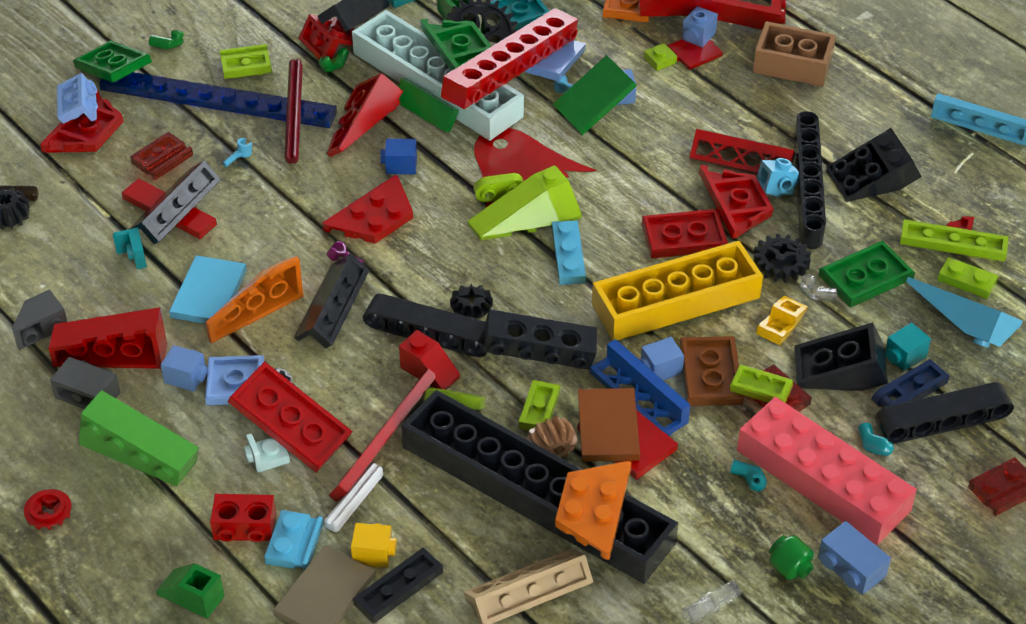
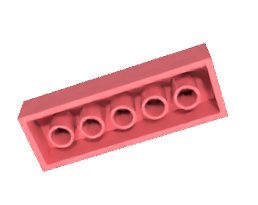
M774 397L740 428L737 445L739 453L843 523L847 521L876 545L912 511L917 491L915 487L777 397Z

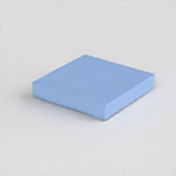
M264 355L209 357L205 395L206 405H231L228 403L229 397L265 361Z

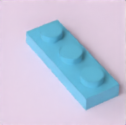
M578 220L552 222L559 285L586 283Z

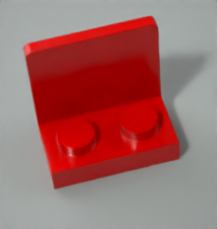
M309 14L298 37L318 59L321 57L325 58V56H329L332 59L339 44L353 46L352 31L355 29L351 28L345 31L338 18H332L322 24L317 17L318 15Z

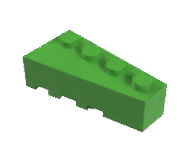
M102 390L81 413L79 445L164 482L178 486L197 461L198 446Z

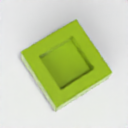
M664 43L644 51V59L656 71L677 63V55Z

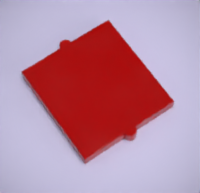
M683 39L667 45L677 55V61H680L689 70L723 56V52L712 40H709L703 47Z

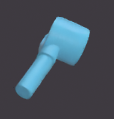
M565 75L554 83V89L557 93H565L573 86V84L568 83Z
M246 138L238 139L237 150L223 162V165L228 167L239 157L251 156L252 142L246 145Z

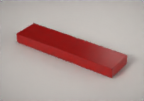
M138 178L121 193L124 200L147 211L165 192ZM193 207L175 227L201 239L217 225L215 217Z

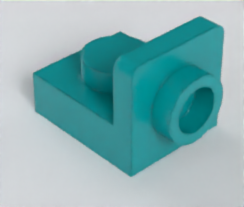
M138 227L114 232L113 239L117 254L128 253L129 260H135L137 269L146 268L147 264Z

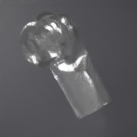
M805 274L801 277L800 289L811 299L836 301V288L819 287L815 284V276L811 274Z

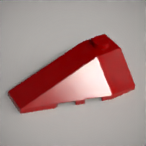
M382 73L357 84L345 104L344 109L347 113L338 122L342 127L333 135L326 154L331 157L343 152L388 113L393 112L400 104L399 98L403 90Z

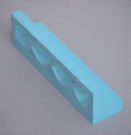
M937 93L931 118L1026 146V119Z

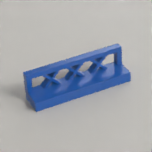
M614 339L607 344L606 358L590 367L589 373L607 389L619 388V384L632 385L636 389V410L668 436L689 423L690 404L619 341ZM611 366L617 372V376L605 375L601 371ZM638 400L650 401L654 405V409L642 408L637 404ZM656 417L669 418L673 422L664 428L656 421Z

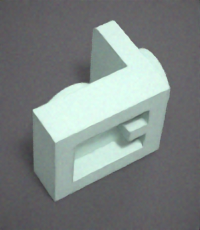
M252 433L246 435L248 446L243 447L244 454L248 463L253 462L257 473L290 463L287 449L273 438L255 442Z

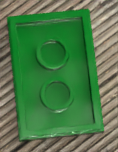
M112 40L73 60L75 68L112 83L152 62L150 54Z
M606 55L558 98L553 105L583 136L637 85Z
M882 240L819 268L818 275L851 308L906 283L908 277L914 279L915 272Z

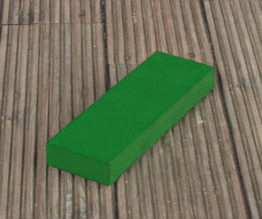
M401 78L398 87L403 90L399 98L400 105L442 131L451 132L459 110L407 78Z

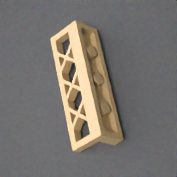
M569 549L466 590L464 595L466 600L474 605L479 623L492 624L593 583V578L586 555L575 549Z

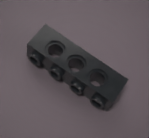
M489 309L484 325L482 352L590 370L597 354V327Z

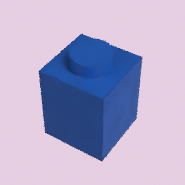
M386 139L385 149H381L380 153L381 164H385L386 174H416V139Z

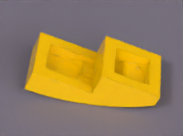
M783 296L772 306L770 315L758 325L756 334L777 345H781L800 322L808 306Z

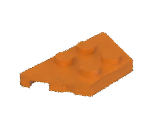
M625 461L568 472L555 519V527L566 534L574 536L576 541L584 546L590 544L601 551V557L610 560L630 476L631 462Z

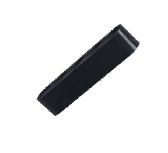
M380 293L372 298L363 314L365 324L379 331L408 338L418 330L437 341L442 348L479 358L487 354V352H482L485 321Z
M992 382L887 406L876 413L875 421L883 436L892 444H897L1000 420L1013 412L1014 405L1002 385L998 382Z

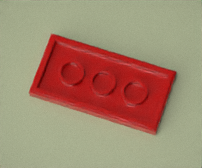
M265 361L228 399L229 404L316 473L353 432Z

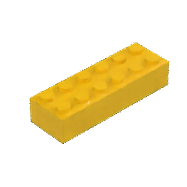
M735 241L593 282L592 306L612 341L614 339L618 341L759 299L763 275L741 242Z

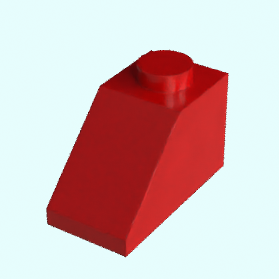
M416 330L399 345L400 368L418 379L430 369L436 374V378L430 385L431 387L447 390L460 378L459 371L440 344L422 332Z

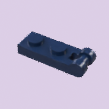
M929 359L878 389L873 394L871 400L877 406L885 408L922 399L947 384L950 376ZM893 395L897 398L894 401L890 399Z

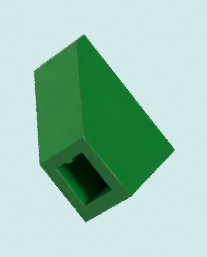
M196 563L173 569L156 590L158 596L208 619L225 597L221 575Z

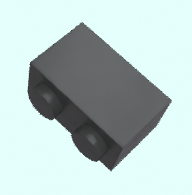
M68 357L50 379L56 399L83 409L91 403L101 390L114 398H117L121 393L117 374L108 369L103 370L90 365L86 361H79Z

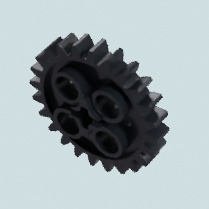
M461 0L458 7L453 6L451 13H448L446 16V20L455 22L463 20L473 21L479 29L480 20L478 15H481V33L488 42L496 44L518 31L514 29L518 22L510 21L513 13L505 14L507 6L500 9L498 7V0L494 4H490V0L482 2V0H476V2L467 0L466 4ZM487 20H493L496 26L490 25Z

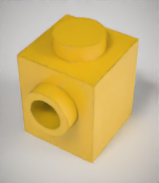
M355 523L351 544L352 559L366 566L388 568L390 556H396L397 538H392L391 526L379 523Z

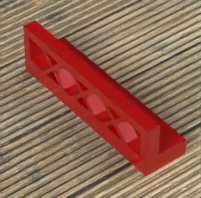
M696 129L689 158L758 174L760 164L755 167L748 166L743 157L748 154L759 155L762 160H765L764 157H768L766 160L783 158L793 163L796 153L788 148ZM699 142L709 144L714 149L713 152L706 156L696 154ZM727 148L736 150L739 156L731 161H725L719 152ZM717 154L719 159L712 158V156ZM741 159L744 165L735 162Z

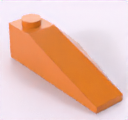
M295 256L285 259L261 271L206 321V327L211 344L304 297L299 258Z

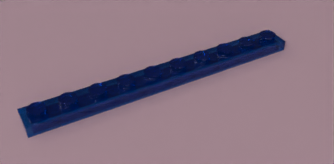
M132 72L113 83L105 79H101L99 82L101 91L286 121L287 97ZM301 100L300 124L330 129L337 114V106Z

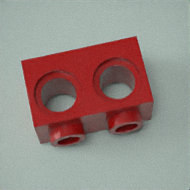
M215 493L210 520L213 540L225 542L232 540L270 541L274 532L277 513L274 495Z

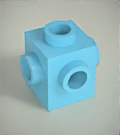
M787 159L761 160L757 179L765 194L781 197L782 195H793L795 186L799 181V172Z

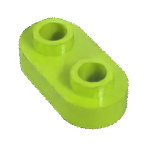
M517 173L487 176L477 180L473 188L475 196L479 201L492 202L497 201L524 180Z

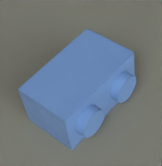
M847 521L821 540L818 558L826 568L832 569L849 587L856 589L862 595L887 576L891 561L890 556Z

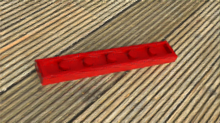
M428 369L417 380L328 495L334 501H340L348 493L426 389L436 378V374Z

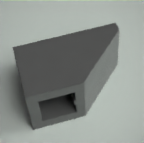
M50 289L24 301L12 327L19 350L51 336L54 324L67 322L63 306Z

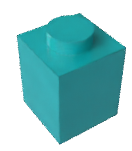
M911 322L888 337L885 357L904 372L927 357L931 338Z

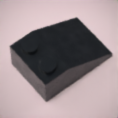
M873 322L795 345L798 388L863 391L888 384L884 343Z

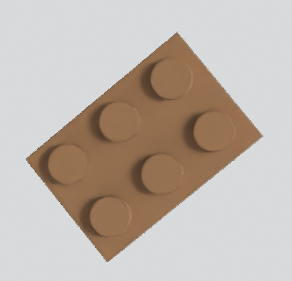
M765 22L755 50L753 73L823 87L833 58L836 35Z

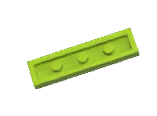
M904 219L900 244L1005 262L1009 236Z

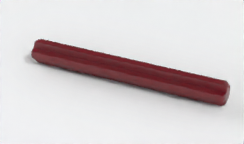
M291 59L289 61L284 155L285 161L288 164L299 161L303 65L300 59Z

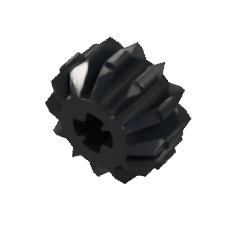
M12 187L9 190L2 188L0 191L1 230L9 226L13 229L14 225H22L23 220L29 219L30 204L22 190L15 191Z

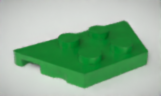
M428 19L420 20V28L451 71L492 47L473 21L455 22L443 20L442 25L428 24Z

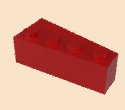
M161 308L54 324L48 347L53 367H61L68 357L79 361H86L98 368L161 369V363L165 359L167 349Z

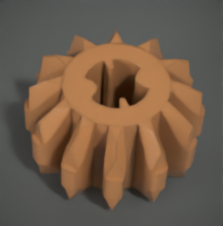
M558 416L550 420L546 418L542 423H536V428L530 429L529 436L527 437V440L560 458L568 456V452L575 449V444L578 441L577 434L571 423L566 418H559Z

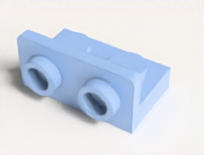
M80 73L57 85V118L63 124L78 118L83 113L91 121L97 119V88L92 80H88Z

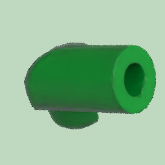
M172 30L171 37L169 38L151 35L149 46L165 50L175 48L183 44L184 33L181 30Z

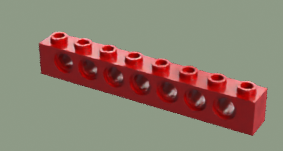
M554 8L444 75L441 98L465 110L541 60L546 59L552 53L560 50L563 46L574 41L578 33V29H576L578 19Z

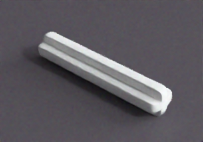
M372 463L363 472L348 493L325 519V527L328 530L338 532L382 478L383 468Z

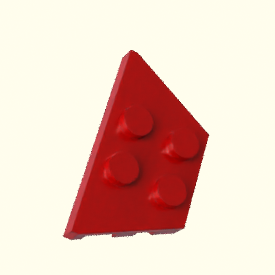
M97 89V119L91 121L83 113L78 118L64 124L60 122L40 144L41 151L44 153L97 152L124 122L123 116L116 108L112 107V104L107 99H103Z
M700 165L698 173L732 238L739 237L772 217L773 207L755 175L736 173L727 169H723V173L708 171V166Z
M394 175L322 222L323 230L328 233L332 229L343 231L345 237L360 238L363 241L376 244L413 219V210L399 177Z

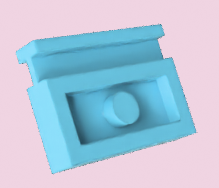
M281 510L264 557L265 564L291 569L300 567L305 571L312 560L324 524L323 517L318 516L317 519L311 518L309 514Z

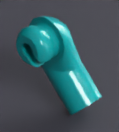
M861 423L858 426L860 439L865 451L883 456H889L893 452L894 446L892 442L888 441L885 437L875 435L870 423Z
M733 460L730 473L744 477L753 491L759 492L766 487L767 480L759 466Z

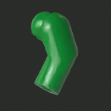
M339 48L335 58L330 59L329 56L321 57L318 62L321 70L329 73L343 68L349 51L345 48Z

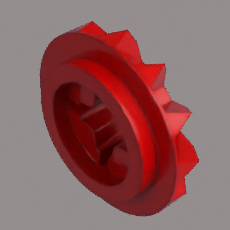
M46 489L32 495L25 503L24 516L28 524L34 525L37 530L42 527L51 530L52 526L57 524L62 526L63 520L70 518L71 500L66 493L60 490ZM42 506H44L45 508H48V509H50V510L53 509L54 513H53V514H49L48 512H45V513H44Z

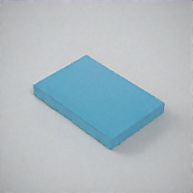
M196 255L169 311L170 318L206 324L210 317L237 294L247 271L246 264Z

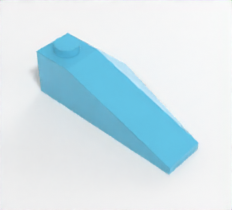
M907 278L906 282L964 333L973 336V342L988 348L991 343L1000 347L1023 322L996 309L916 279Z

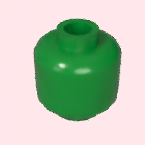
M795 535L781 536L768 551L771 555L769 559L770 565L787 580H794L798 577L804 579L814 568V565L811 563L814 558L813 550Z

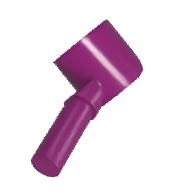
M341 241L335 242L326 253L327 257L332 261H338L341 257L343 258L350 254L346 251V246Z

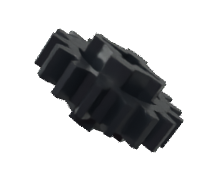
M776 234L774 239L768 235L766 236V241H758V247L754 248L753 261L760 272L764 271L765 279L772 276L774 282H777L779 278L783 279L784 283H788V278L797 281L798 275L805 276L806 270L810 268L811 251H807V244L799 245L800 239L790 240V235L788 234L785 238H781L780 234Z

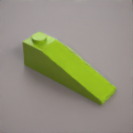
M554 165L533 174L472 217L467 223L482 241L511 236L515 231L527 230L530 233L536 232L537 228L551 226L552 229V222L576 221L582 218V213L569 180Z

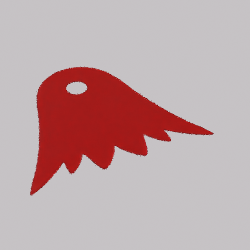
M512 128L506 129L491 141L480 135L474 145V153L482 178L517 173L525 181L533 174L554 165L567 178L569 175L564 170L577 172L597 171L562 156L526 133ZM504 139L508 142V145L503 149H498L494 147L493 143L495 140ZM495 201L486 202V208Z

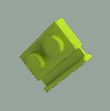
M267 44L220 50L224 79L272 73Z

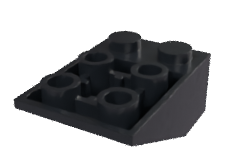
M892 128L826 166V169L847 202L898 191L922 177L913 159Z

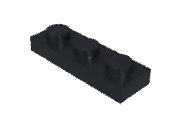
M421 548L353 598L354 606L374 624L443 573V565L425 548Z

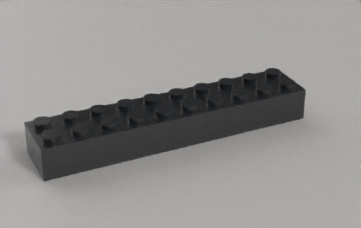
M435 390L401 425L402 444L406 450L645 584L676 545L679 522L626 493L610 560L601 557V551L590 544L584 546L576 541L574 536L566 534L555 527V519L568 472L582 469L438 390Z

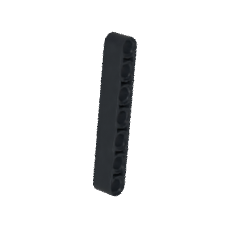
M803 111L797 115L794 132L795 166L799 172L797 184L799 236L801 244H807L808 249H817L823 244L826 227L819 118L813 112Z

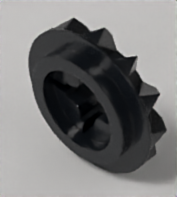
M472 283L469 287L460 285L459 290H455L452 293L450 306L456 314L470 318H479L486 315L489 309L492 308L493 298L491 297L490 290H484L482 285L474 287ZM469 297H474L473 305H470Z

